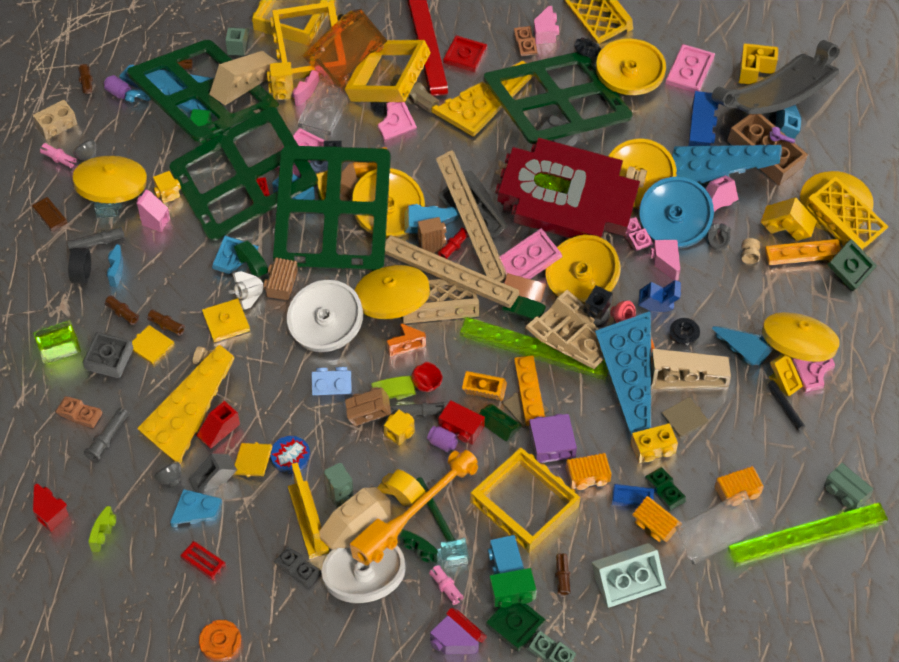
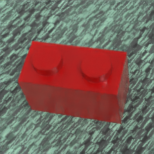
M450 400L438 417V427L440 426L456 434L462 442H468L473 445L485 427V417Z

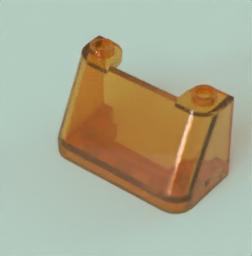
M362 9L351 10L304 53L303 58L335 88H342L348 83V74L370 53H379L385 47L384 44L387 40Z

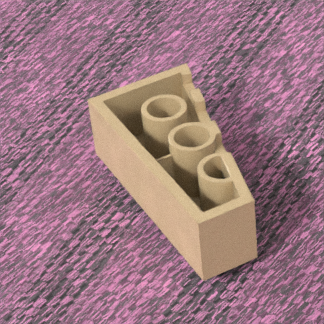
M260 51L219 64L209 95L222 104L227 105L267 80V71H270V63H277L278 61L265 52Z
M652 349L651 389L729 387L731 373L728 357Z

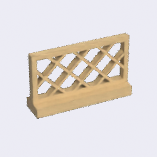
M443 279L428 280L429 286L433 288L428 299L434 302L424 303L416 311L403 316V323L479 317L477 294ZM444 285L451 286L448 291L441 287ZM455 290L462 292L459 296L452 294ZM437 291L443 294L440 298L434 296ZM467 295V296H469V297H471V298H473V299H463V298ZM447 297L453 299L451 301H444Z

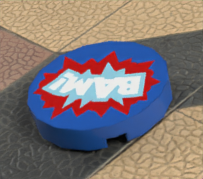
M286 436L273 444L270 458L273 466L278 471L293 474L292 464L298 462L300 471L307 466L310 459V449L303 439L297 436Z

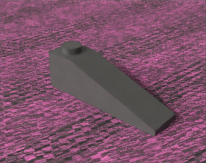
M463 171L491 237L496 238L508 225L476 175L472 171ZM447 186L438 196L448 208L454 207L457 209Z

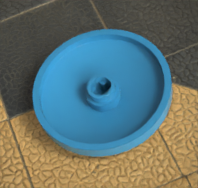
M669 177L656 182L646 191L640 204L641 225L643 229H646L650 238L654 242L655 240H677L678 249L690 247L701 241L709 232L713 223L714 206L709 193L702 185L689 178Z

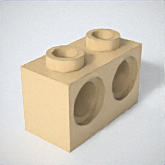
M65 100L33 115L37 129L46 140L77 125L75 113Z

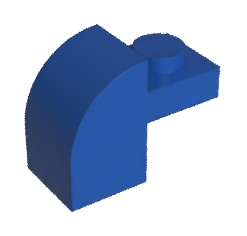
M674 280L665 287L650 282L639 290L638 305L654 312H669L673 310L674 302L679 300L681 296V282Z

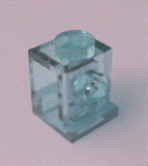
M94 202L97 218L119 216L122 202Z
M465 537L461 538V540L441 542V548L437 549L438 559L443 561L444 568L468 565L469 555Z

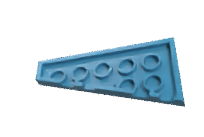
M129 65V66L120 74V79L123 80V81H125V82L128 83L129 85L140 89V88L127 76V70H128V68H130V67H132V66H135V65ZM159 69L145 75L165 95H171L186 89L167 70ZM191 75L199 83L212 79L210 77ZM192 99L177 105L178 108L192 113L193 109L210 111L198 99Z
M781 145L674 146L672 157L676 165V177H685L696 182L705 183L725 175L729 176L730 173L739 172L740 174L746 172V169L754 167L760 169L780 164L782 147Z
M649 311L595 331L631 436L634 432L651 428V312Z

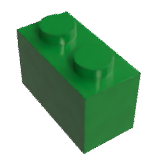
M531 568L490 575L489 586L494 607L500 606L505 608L515 603L527 604L536 600L537 590Z

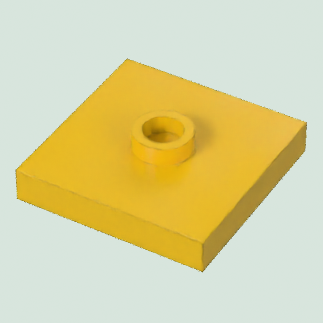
M238 298L202 309L214 343L250 332L249 324Z

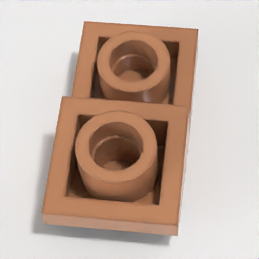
M531 26L514 28L513 32L520 56L538 54Z
M507 273L504 283L518 289L519 296L539 302L542 301L546 287L545 283Z
M67 396L64 397L55 411L58 415L72 422L93 429L103 414L100 408L84 405L81 400Z

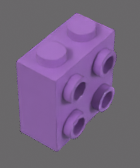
M556 414L550 417L530 419L529 433L535 459L539 463L576 458L577 446L569 414Z

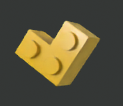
M744 43L741 54L739 83H756L759 72L775 73L778 61V47Z
M796 197L767 205L761 219V223L771 234L787 230L796 241L812 237L817 221Z

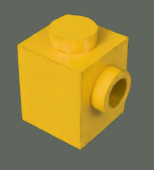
M170 171L153 177L154 193L157 198H161L163 204L180 197V183L178 179L174 180Z
M401 410L391 414L384 424V435L399 446L406 439L411 438L415 432L413 417Z

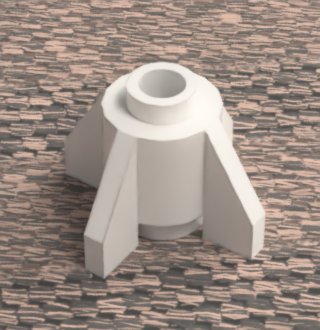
M242 271L235 272L233 277L235 282L238 283L234 286V289L229 290V294H236L239 299H244L240 301L243 310L251 308L262 294L263 282L254 275Z

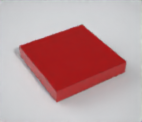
M456 35L443 58V63L476 72L488 49V45Z

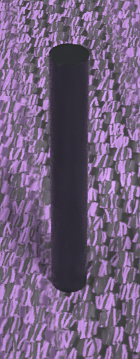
M774 380L768 383L769 388L799 431L803 430L805 425L776 382Z

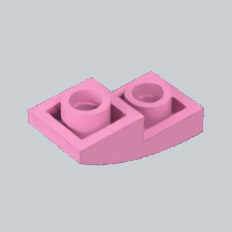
M312 70L310 76L306 77L305 82L300 81L297 88H294L292 97L295 99L296 106L308 100L320 83L319 71Z
M636 217L630 219L626 235L624 236L635 251L652 246L653 242L646 229H642Z

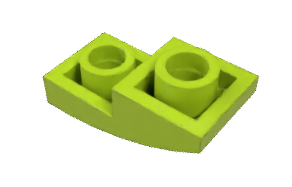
M411 376L389 378L371 383L372 388L382 387L388 394L389 399L396 398L400 400L416 394Z
M106 506L94 523L88 542L92 552H100L101 544L104 545L105 534H111L112 526L116 525V514H113L111 506Z

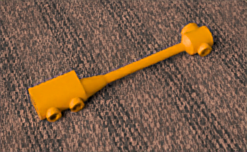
M463 450L461 453L453 451L448 458V465L451 470L408 510L387 523L377 518L350 543L352 558L366 566L373 561L379 563L383 559L384 550L387 548L393 550L397 546V536L416 512L454 477L463 478L467 474L474 475L477 472L478 462L476 457L468 450Z

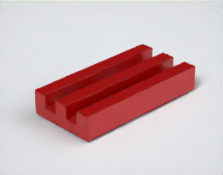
M195 541L180 555L182 560L211 580H214L215 575L219 574L221 569H224L226 566L223 560ZM192 549H196L218 565L214 566L205 558L192 551ZM188 554H189L190 556H192L193 558H195L196 560H198L199 562H201L203 565H205V566L208 567L209 569H211L212 572H211L210 570H208L207 568H205L204 566H202L201 564H199L198 562H196V561H195L194 559H192L191 557H189Z
M450 608L446 613L476 641L483 643L487 638V635L459 610Z

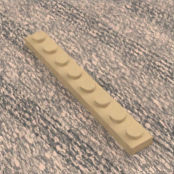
M451 150L436 158L486 276L502 283L506 280L507 272L456 155Z
M392 235L386 241L385 255L505 307L511 308L519 296L518 289Z

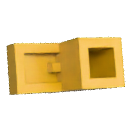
M399 469L393 474L388 473L384 476L382 482L377 487L383 494L394 495L401 505L411 507L426 493L414 477Z

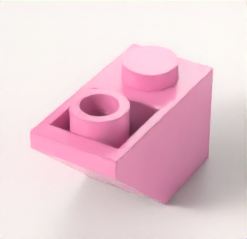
M548 6L534 19L533 33L536 44L556 43V36L559 35V26L555 25L557 23V15L553 13L552 6Z
M726 175L709 182L706 188L712 199L714 212L718 208L729 206L732 202L738 200L735 181Z
M145 190L143 195L139 196L137 200L142 226L162 233L170 220L168 207L149 190Z

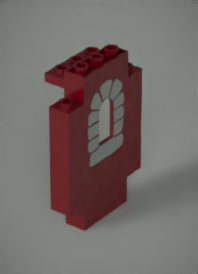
M538 138L537 144L532 145L531 152L512 147L511 154L507 153L505 159L507 166L506 169L502 168L500 175L502 182L497 184L495 194H498L497 202H501V205H504L503 213L510 214L511 206H514L512 210V215L515 216L514 223L535 229L542 228L543 231L568 238L580 235H594L602 238L603 231L622 236L626 235L640 181L620 176L623 160ZM544 173L570 180L571 184L568 194L539 187L535 184L534 177L537 174Z

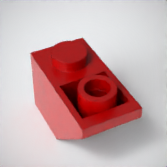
M223 401L209 413L197 437L207 447L213 448L240 425L238 412L226 401Z
M36 483L34 485L33 512L36 520L52 532L69 516L66 509L67 504L61 498L56 499L46 486L42 488Z

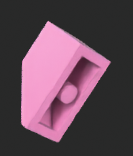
M655 240L654 247L650 249V257L654 259V266L672 280L678 281L680 262L677 240Z

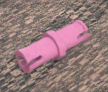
M47 143L41 146L47 150L40 149V153L52 158L54 162H60L69 168L75 166L71 162L76 163L77 159L64 153L62 149H56Z
M440 565L433 567L436 572L430 570L429 574L439 585V590L448 596L453 605L460 603L458 598L463 600L464 596L454 585L453 579L448 578Z

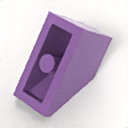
M449 616L444 618L430 632L431 645L435 650H441L445 655L476 654L479 651V642Z

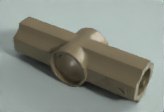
M396 74L393 77L390 86H396L401 74ZM415 82L406 99L409 104L414 105L416 103L429 113L432 112L431 107L439 105V100L426 92L425 87L419 82Z

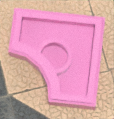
M405 102L386 103L387 116L382 122L377 124L384 142L417 129Z
M792 358L805 393L823 389L824 375L835 367L832 358L820 362Z

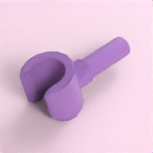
M772 128V132H770L772 141L785 140L794 144L795 139L781 134L780 128Z

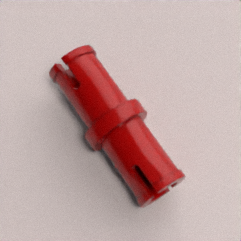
M461 227L453 237L447 240V244L437 253L438 256L448 259L454 251H458L461 248L460 245L469 237L467 230Z

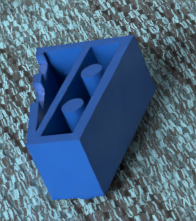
M695 91L688 146H710L711 143L714 144L716 133H712L713 127H716L717 116H714L715 110L718 111L719 104L712 100V93Z

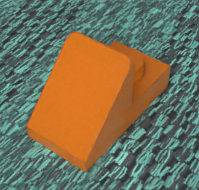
M402 323L400 324L401 336L387 340V351L390 357L426 346V335L424 332Z

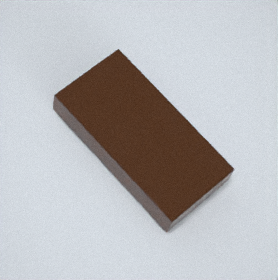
M48 197L32 205V209L51 232L67 224L66 218Z

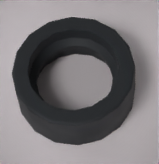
M73 248L69 257V280L71 283L87 284L91 273L90 250Z

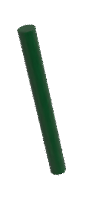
M419 477L416 479L427 492L429 489L423 478ZM432 498L427 502V505L449 547H454L457 545V542L436 502Z

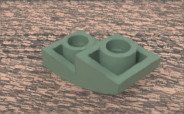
M540 630L526 648L545 662H572L576 656V653L562 642L556 643Z

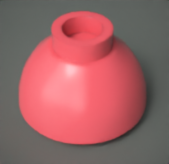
M621 301L611 308L610 315L618 323L635 317L636 309L631 301Z

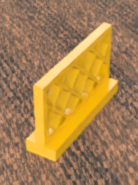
M563 0L598 44L624 30L627 33L633 30L632 18L618 0H591L590 5L581 4L582 0H579L578 3ZM594 1H601L602 6H593ZM579 9H588L587 14H580ZM591 10L600 11L599 15H590ZM610 12L611 16L610 18L601 17L602 13ZM588 19L597 20L596 25H588ZM600 21L608 22V26L602 27L599 26ZM611 23H618L620 25L618 28H610ZM597 30L605 31V35L598 38L596 32Z
M836 176L815 194L808 197L803 205L843 245L852 239L864 250L888 228ZM835 183L840 188V193L831 192V185ZM818 196H828V203L822 202ZM831 196L840 197V204L832 203ZM844 197L850 198L853 201V205H845ZM832 208H840L841 216L835 215L832 212ZM845 209L853 210L854 217L845 216ZM857 210L864 211L866 218L858 217ZM845 220L854 221V228H849L845 224ZM858 222H867V230L858 229ZM871 223H876L881 229L879 231L871 230ZM858 233L867 234L868 240L864 243L859 238Z
M298 462L292 464L294 484L288 485V491L309 559L329 554L328 546L320 539L319 531L322 526L308 482L303 481Z

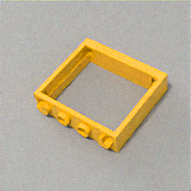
M261 0L259 2L256 12H253L251 20L254 30L271 35L275 33V28H271L270 20L266 19L276 0ZM321 0L320 3L334 1L335 3L336 0ZM328 13L313 14L304 30L280 23L283 38L310 46Z
M334 1L272 10L273 17H270L271 28H275L273 40L274 43H278L276 56L277 60L281 59V63L287 62L279 20L328 13L337 61L292 68L293 80L310 76L312 70L319 71V76L346 71V60Z
M371 40L345 87L350 101L405 102L431 53L425 40ZM382 55H412L396 86H366Z
M519 448L470 493V503L508 536L515 535L516 542L530 553L579 507L580 496L575 493L574 489L566 486L559 476L553 475L545 464H540L532 453L528 454L524 449ZM519 465H522L567 503L534 536L529 534L486 496Z

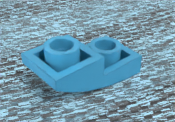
M118 244L108 255L111 267L107 271L110 286L116 288L123 273V256Z

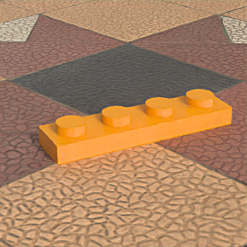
M839 239L772 245L765 247V254L768 265L829 260L836 255L841 246Z
M533 355L514 358L526 426H529L530 419L545 417Z

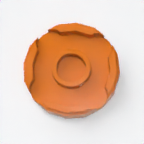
M227 620L213 621L211 624L206 625L199 635L201 652L212 661L223 662L229 660L238 653L241 647L242 638L239 629L234 623Z

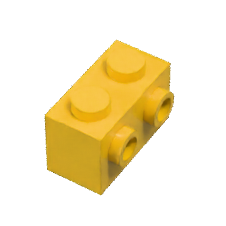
M291 62L270 63V71H267L268 82H272L268 83L269 93H273L275 100L292 99L294 88Z
M670 423L634 432L631 437V446L638 463L644 461L651 462L663 456L670 457L677 451L678 442Z

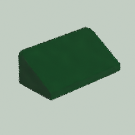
M493 404L480 410L479 414L485 417V427L506 442L522 426Z

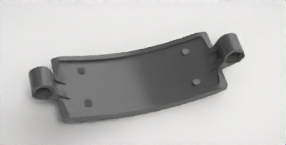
M822 40L817 45L814 58L806 54H800L770 76L744 87L727 90L719 86L714 89L712 100L727 108H738L748 114H764L791 107L819 91L839 74V69L830 64L838 57L840 49L838 45Z

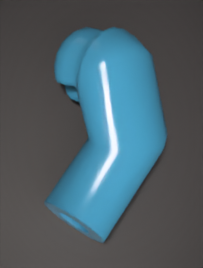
M140 89L128 90L125 93V100L129 102H134L135 97L148 102L151 100Z

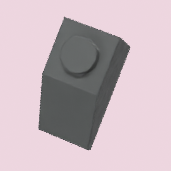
M211 453L189 478V481L195 492L203 494L226 483L237 471V468L229 454Z

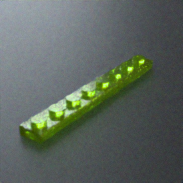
M466 317L460 331V336L523 356L533 355L536 360L606 381L609 374L605 359L595 369H592L542 343L537 338Z
M879 502L730 545L728 551L735 567L880 526L886 524L889 519Z

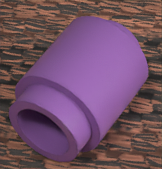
M115 75L107 77L104 81V89L119 99H125V93L131 90L128 83Z
M433 426L427 436L430 444L446 452L454 450L458 443L456 434L440 426Z

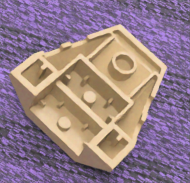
M566 290L556 299L547 312L540 318H534L525 328L542 343L595 369L605 359L595 332L598 328L593 323L595 321L594 318L584 312L583 308L585 306Z

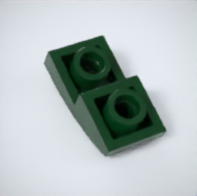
M248 240L234 246L240 262H247L252 275L260 277L268 273L269 268L265 260Z
M518 296L511 308L503 306L501 310L507 314L520 316L523 320L532 321L534 318H540L543 315L546 306L532 299Z
M662 467L645 476L649 486L654 489L656 496L669 511L686 502V496L674 485L673 478Z
M402 529L400 546L408 550H417V558L423 562L437 564L438 550L419 535Z

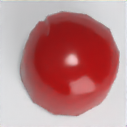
M430 362L418 365L411 374L414 386L421 392L427 393L439 387L443 379L439 368Z

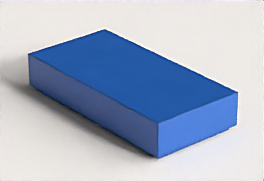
M614 484L612 505L638 508L647 496L654 499V489Z

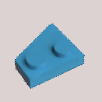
M224 236L212 269L231 274L244 264L240 262L234 248L235 245L244 241Z
M183 489L170 522L171 527H178V524L187 522L196 524L201 521L216 520L223 503L222 499Z

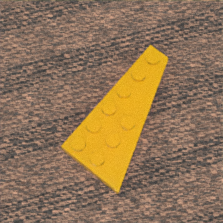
M521 61L513 66L525 64L526 62ZM534 75L517 77L501 81V83L513 98ZM482 81L461 92L459 96L445 100L444 104L440 106L435 105L431 108L432 113L474 137L503 107L488 86Z
M219 344L137 428L138 431L174 462H179L181 465L182 457L185 451H188L194 434L202 424L211 406L210 403L218 392L222 379H225L235 359L234 356Z

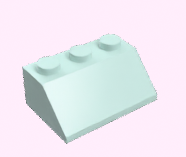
M649 543L591 562L596 583L608 608L666 589L658 550Z

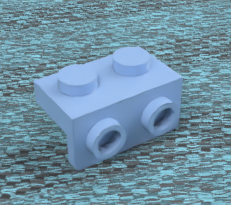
M335 367V371H328V368H316V372H312V395L352 394L351 371H347V367Z

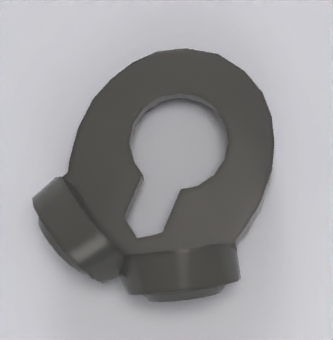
M722 223L712 224L708 233V243L713 249L723 250L728 246L731 232L730 227ZM718 229L721 230V236L724 238V242L720 245L713 241Z

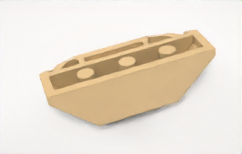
M377 487L361 489L331 514L319 531L320 539L331 550L350 548V543L377 518L385 523L391 520L390 499Z

